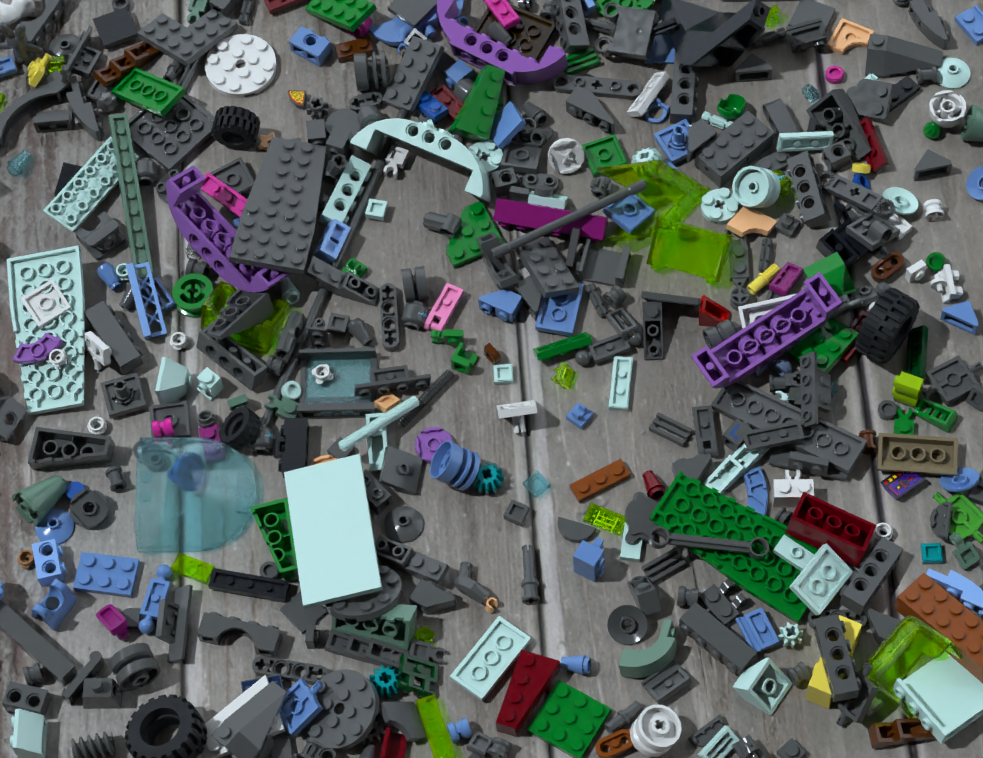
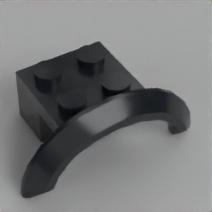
M835 202L834 210L841 225L835 230L832 228L820 238L816 249L824 257L838 252L847 270L868 252L875 257L885 258L887 256V249L884 246L871 251L846 233V226L853 223V221L850 219L846 207L839 202Z

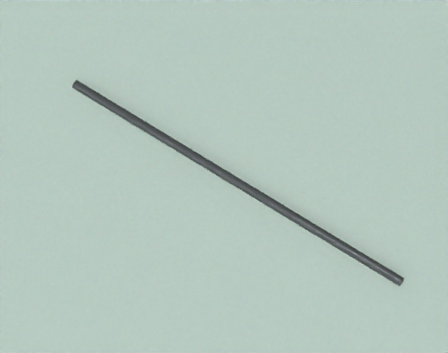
M400 108L396 118L406 119L409 111ZM387 137L348 224L351 229L337 259L331 262V266L338 270L386 164L385 159L391 146L395 144V139ZM320 287L302 327V341L295 344L291 357H289L273 392L278 400L282 398V386L290 380L299 360V350L303 349L309 337L308 327H313L314 320L317 319L329 290ZM266 409L260 424H265L269 427L276 410Z

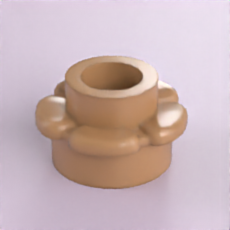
M23 550L19 553L17 561L22 568L28 569L30 566L35 565L33 551Z

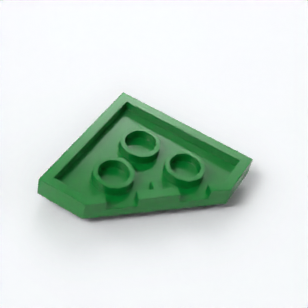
M481 200L464 207L460 216L462 223L454 238H451L446 249V255L454 269L482 257L476 238L494 232L499 239L500 245L504 243Z

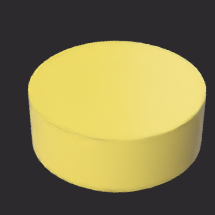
M852 164L853 172L870 173L871 166L869 164Z

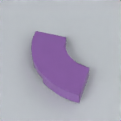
M45 333L35 343H21L12 360L18 364L42 362L49 358L52 350L59 349L64 341Z

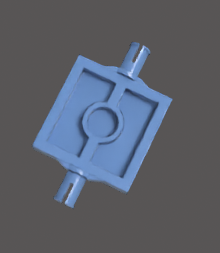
M300 678L287 691L288 694L279 713L283 725L291 735L297 736L323 710L316 696L324 687L321 681L318 680L310 688L307 682Z

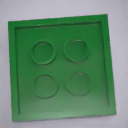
M828 319L821 328H818L814 333L784 354L800 362L802 355L816 351L817 370L828 374L855 344L859 332L835 319Z
M558 680L528 727L527 732L573 758H583L611 713V708Z

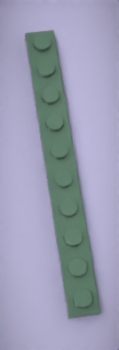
M109 115L131 260L134 265L149 262L154 278L128 115ZM147 268L137 269V277L144 280L148 274Z

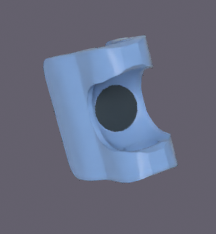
M55 578L44 599L40 603L37 602L31 609V616L34 619L42 616L43 621L54 631L75 605L77 598L66 584Z

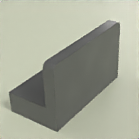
M72 110L36 113V117H33L35 130L37 133L73 130Z

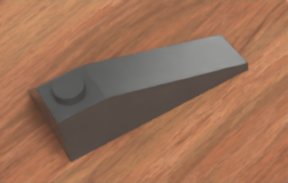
M844 89L831 90L806 110L810 118H817V128L823 131H833V140L836 142L842 140L846 146L850 147L852 151L851 157L856 161H859L872 151L853 104Z
M238 289L226 301L228 305L226 308L221 309V316L214 320L206 334L209 337L223 339L267 320L275 312L269 294L262 291L247 292Z

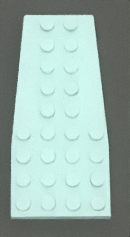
M77 245L7 259L10 312L13 330L16 335V348L18 349L21 343H35L47 333L64 341L59 349L64 350L67 354V362L60 367H54L49 362V358L35 364H19L22 372L21 380L25 390L24 398L27 403V413L29 415H36L84 406L85 294L81 248ZM53 279L72 310H66L59 315L57 320L54 318L52 323L47 326L44 325V328L39 329L20 298ZM52 284L48 291H41V293L46 294L51 292V290L53 289ZM59 296L57 302L60 305V307L62 306V308H64L65 305L60 304L61 298Z

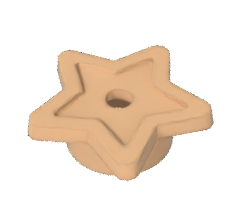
M274 132L267 136H259L261 140L259 149L267 151L270 144L267 142L271 141L272 137H275Z

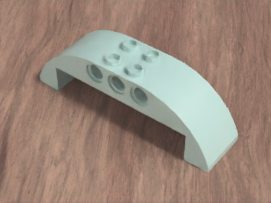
M384 119L366 126L350 141L356 147L377 155L384 136H388L472 171V174L464 191L488 203L491 201L490 178L480 158L464 144L454 139V135L441 128L437 131V128L426 122L419 124L407 119Z

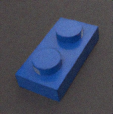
M426 90L423 92L416 106L417 109L434 122L449 114V110L445 105Z

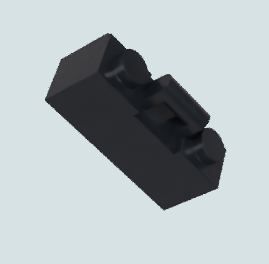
M284 418V425H281L280 429L281 437L284 438L274 439L273 457L282 459L278 462L279 472H282L283 478H285L284 472L307 467L310 429L308 418ZM282 445H285V452H281Z

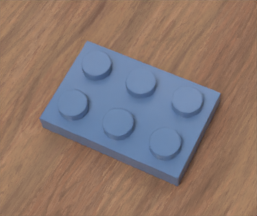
M578 283L580 287L578 293L549 298L542 297L535 330L573 336L584 284Z
M81 552L73 589L74 591L132 598L140 560Z

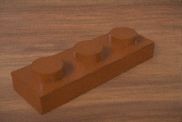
M619 459L570 484V489L577 501L581 503L630 478V473L623 461Z

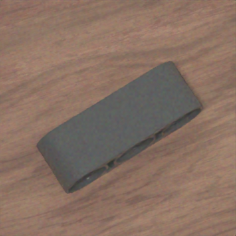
M781 99L762 105L764 115L777 140L779 133L799 132Z

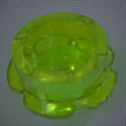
M422 626L421 629H417L415 632L416 640L431 643L435 633L430 627Z

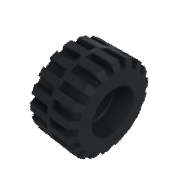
M224 106L216 111L211 135L216 141L226 147L248 149L256 143L260 120L255 113L248 109Z

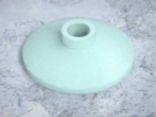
M957 58L943 59L941 67L936 69L937 83L947 89H959L965 86L970 79L971 73L968 65Z
M890 187L882 194L884 198L894 203L895 213L910 215L916 212L918 208L916 197L906 189Z

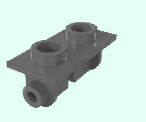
M322 318L315 319L313 327H308L311 345L318 349L331 347L327 329H324L325 321Z

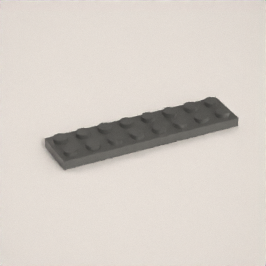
M741 380L722 387L711 404L713 410L731 419L736 420L738 418L740 421H745L752 429L798 420L801 422L800 408ZM818 417L817 425L806 429L802 428L804 441L786 444L804 454L829 459L830 466L849 475L865 449L867 440Z

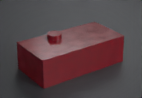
M803 492L785 533L819 549L823 544H828L842 560L858 566L877 525Z

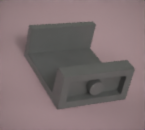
M586 239L585 246L582 245L580 250L581 262L578 261L576 265L579 280L608 286L617 285L623 288L631 258V247L623 245L622 253L593 248L591 247L590 239Z

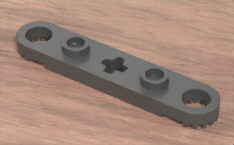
M558 74L552 79L554 91L571 94L578 85L592 92L596 97L628 98L634 100L642 92V85L637 81L568 74ZM560 80L566 83L564 86L557 85ZM635 87L638 89V91L635 93H631L628 91V89Z
M827 170L821 171L820 174L818 173L820 182L824 178H830L827 183L821 182L822 190L880 218H890L895 214L894 203L882 195L842 176L835 175L831 171ZM885 206L890 207L889 211L887 210V212H884L881 209Z

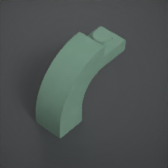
M664 619L659 638L651 647L644 650L623 649L618 665L622 677H647L661 671L673 660L678 647L675 640L677 630L674 628L672 620Z

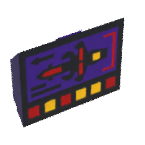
M894 472L880 483L894 499H899L925 481V479L919 473Z

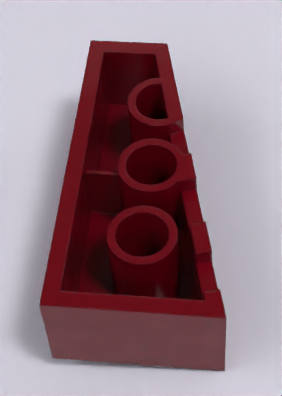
M521 649L496 720L498 732L514 737L518 735L530 717L531 712L552 684V680L560 672L559 660Z

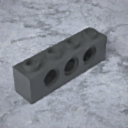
M553 0V13L556 14L557 19L556 28L559 30L560 46L565 51L564 53H578L586 50L590 44L581 1Z
M675 53L670 124H676L684 119L689 124H692V118H696L697 107H693V103L697 102L698 91H694V89L698 87L699 76H696V72H699L700 66L683 65L678 53Z
M805 151L787 159L788 167L786 169L793 180L791 187L797 195L795 201L798 208L801 209V214L799 215L802 223L807 224L812 229L831 221L814 158L808 151Z
M212 323L199 332L196 348L249 390H254L265 381L268 367L228 336L218 339L207 336L206 333Z
M884 537L879 542H874L870 549L871 554L869 557L865 556L860 563L861 568L859 571L855 570L850 577V584L848 586L845 584L839 594L842 596L840 604L860 616L896 566L903 552L902 547Z
M838 614L814 619L813 629L833 702L857 698L861 689V682L859 677H855L856 664L854 658L850 659L849 652L851 647L849 640H845L844 637L846 632L844 621H840ZM829 636H834V637H836L838 640H837V641H830V640L828 639V637H829ZM840 655L843 659L835 660L833 656ZM845 674L848 678L840 679L838 675Z

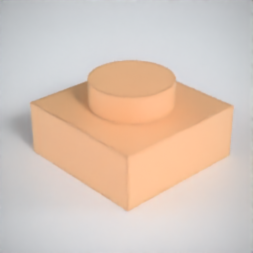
M388 392L374 401L375 407L386 413L399 405L401 399Z

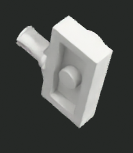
M92 331L84 333L85 349L93 357L94 369L100 370L102 365L111 364V348Z

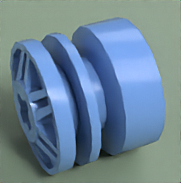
M447 440L434 453L430 465V475L440 482L448 483L450 486L463 491L473 483L477 476L480 456L476 452L466 448L462 449L460 445Z

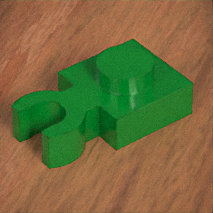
M444 329V332L431 330V342H445V345L457 347L460 342L464 343V331L455 329Z
M898 407L897 417L899 419H894L893 434L913 435L914 420H909L912 416V408H909L907 414H903L901 407Z

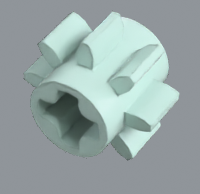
M787 622L785 628L780 627L779 632L781 634L778 635V639L780 641L783 640V647L791 646L794 649L796 643H802L800 637L803 636V630H798V624L792 625Z

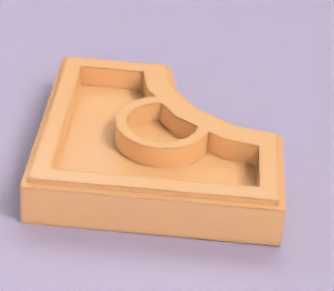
M842 18L826 48L841 55L853 47L867 48L870 34H875V31Z
M743 206L727 223L726 229L740 237L750 233H760L767 236L775 228L777 221L752 207Z

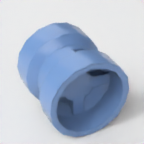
M466 717L460 719L457 723L451 722L446 724L453 743L458 742L463 737H472Z

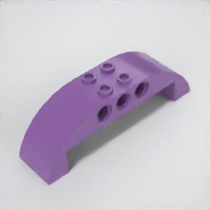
M193 165L167 180V201L178 229L198 254L229 284L247 292H261L292 274L229 262L236 230L199 192L206 178Z
M821 272L804 282L802 291L710 350L708 346H705L691 355V358L712 388L729 386L755 373L814 333L839 309L842 301Z

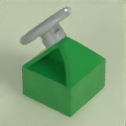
M838 252L803 269L807 279L821 272L842 301V305L829 319L837 318L863 303V300L860 298L851 302L848 298V295L856 292V288Z

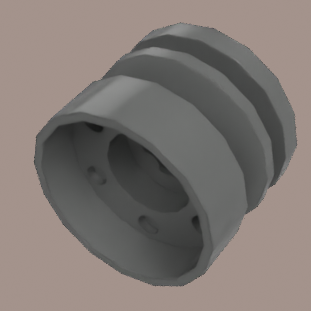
M374 51L372 53V60H368L366 52L354 53L357 91L370 90V82H374L378 90L379 81H382L383 88L387 89L390 71L385 51H380V59H377L376 52Z

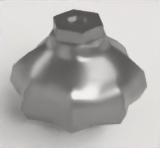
M111 91L101 92L100 96L96 99L98 108L103 110L104 113L114 112L115 108L119 105L117 95H114Z

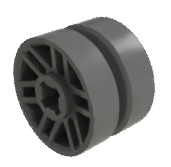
M424 266L415 267L414 275H412L410 268L401 269L406 303L416 301V294H418L420 301L429 300Z

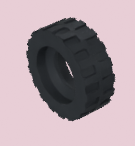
M246 406L234 409L221 425L219 431L220 440L233 450L243 449L256 436L259 430L260 417Z

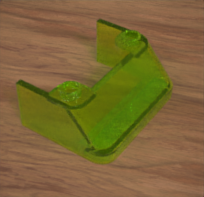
M906 616L866 661L873 665L868 678L879 688L877 693L884 700L911 719L913 715L904 705L903 700L899 699L894 693L893 687L898 678L903 680L923 655L935 659L947 650L960 660L963 656L951 640L917 617Z

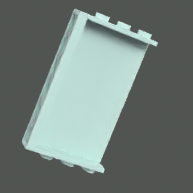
M946 651L903 681L898 678L893 687L895 695L906 703L909 711L920 719L922 726L929 730L940 744L983 715V683Z

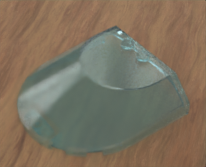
M140 437L137 448L135 499L137 551L139 553L207 551L221 547V544L237 537L243 531L249 518L252 517L253 513L250 507L256 505L257 497L255 479L245 459L232 447L213 439Z

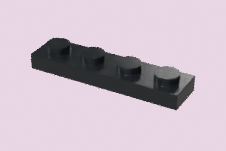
M213 568L208 587L212 590L286 602L290 581Z

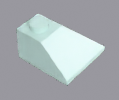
M162 357L155 389L160 404L175 402L186 395L188 387L192 386L193 380L187 367L167 357Z
M765 658L744 670L733 685V689L745 701L766 714L772 715L793 683L770 658Z

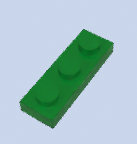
M587 332L534 348V356L538 361H547L552 356L558 354L566 355L570 353V350L576 348L578 350L587 348L589 344H592V339Z

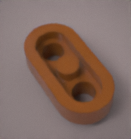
M622 729L598 740L596 743V754L598 757L613 758L631 750L634 745L630 738V730ZM626 739L628 743L622 744L621 740ZM607 747L610 750L609 752H603L602 749Z

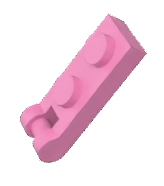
M446 283L425 320L423 328L444 332L446 324L464 294V290ZM435 318L440 320L438 324L434 322Z

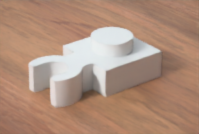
M392 145L385 159L387 165L384 167V175L387 176L389 171H393V178H396L398 176L397 168L403 169L409 156V150Z

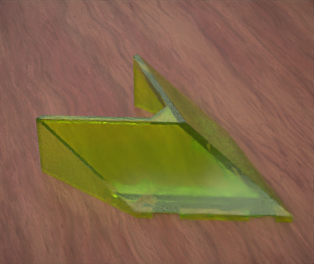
M662 160L597 167L598 172L624 187L643 178L647 189L636 195L655 210V214L631 234H628L618 225L605 238L606 242L669 234L700 203L702 197L712 189L702 186L698 181L666 165Z

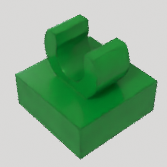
M352 257L341 271L344 273L351 272L361 278L368 269L367 266Z

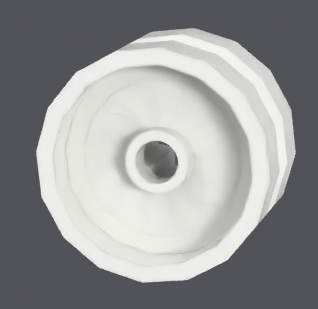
M651 705L646 707L633 722L630 729L631 741L641 754L649 757H659L666 754L679 739L682 730L681 721L677 714L669 707Z

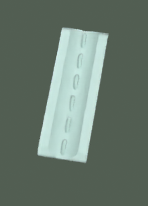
M111 136L43 210V213L72 233L82 225L119 183ZM134 153L136 163L139 160L140 156Z

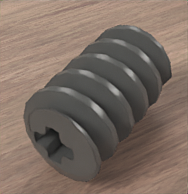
M104 731L102 738H100L98 733H95L94 740H92L90 735H87V741H84L81 736L78 743L75 742L74 738H71L74 758H84V756L85 758H92V755L94 758H99L100 753L105 758L108 755V751L111 756H114L116 753L112 732L111 736H108L106 731Z

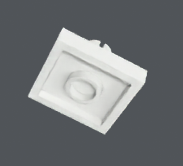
M53 279L20 298L39 329L44 328V325L47 326L52 323L54 318L57 320L59 315L66 310H72ZM52 284L53 289L51 290V292L46 294L41 293V291H48ZM59 296L61 298L60 304L65 305L64 308H62V306L60 307V305L57 302Z
M534 400L496 405L499 419L512 417L514 433H519V423L521 433L526 432L523 415L537 413Z

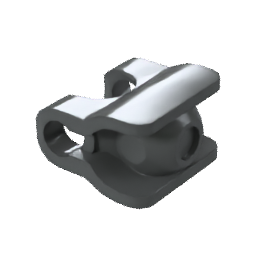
M102 212L97 216L100 221L97 229L87 231L80 228L75 232L78 241L96 260H101L125 242L124 235L118 230V222L106 212Z

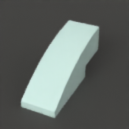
M384 413L365 414L366 425ZM387 426L367 438L370 471H377L382 468L385 448L388 446Z

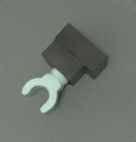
M790 387L789 395L782 391L775 392L777 397H782L781 400L801 409V387Z

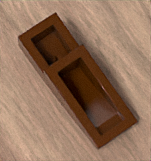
M919 718L895 719L893 722L873 723L868 728L872 748L901 746L935 739L933 734L922 726Z

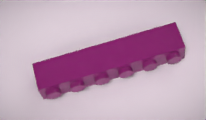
M497 198L493 221H498L500 226L509 227V224H514L517 229L527 230V227H531L535 230L574 211ZM590 214L553 231L552 235L563 236V233L571 234L573 228L581 229L580 240L582 237H587L590 239V242L600 243V240H605L609 217Z

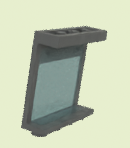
M364 346L362 348L344 347L334 349L326 347L324 349L306 348L299 350L301 357L300 404H298L297 408L299 418H366L365 414L376 413L374 401H376L377 393L370 394L367 397H354L355 385L370 383L369 370L377 369L376 348ZM327 364L329 365L330 373L334 377L331 381L327 380L319 385L315 381V376L312 375V370L318 365Z

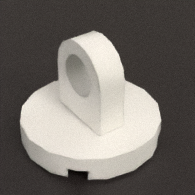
M562 138L555 141L548 151L550 166L562 174L577 171L585 159L583 147L579 142L571 138Z

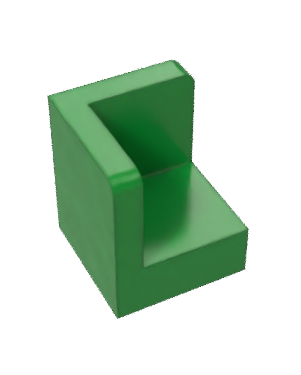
M460 342L451 358V367L453 370L470 375L478 360V355L466 351L464 343Z

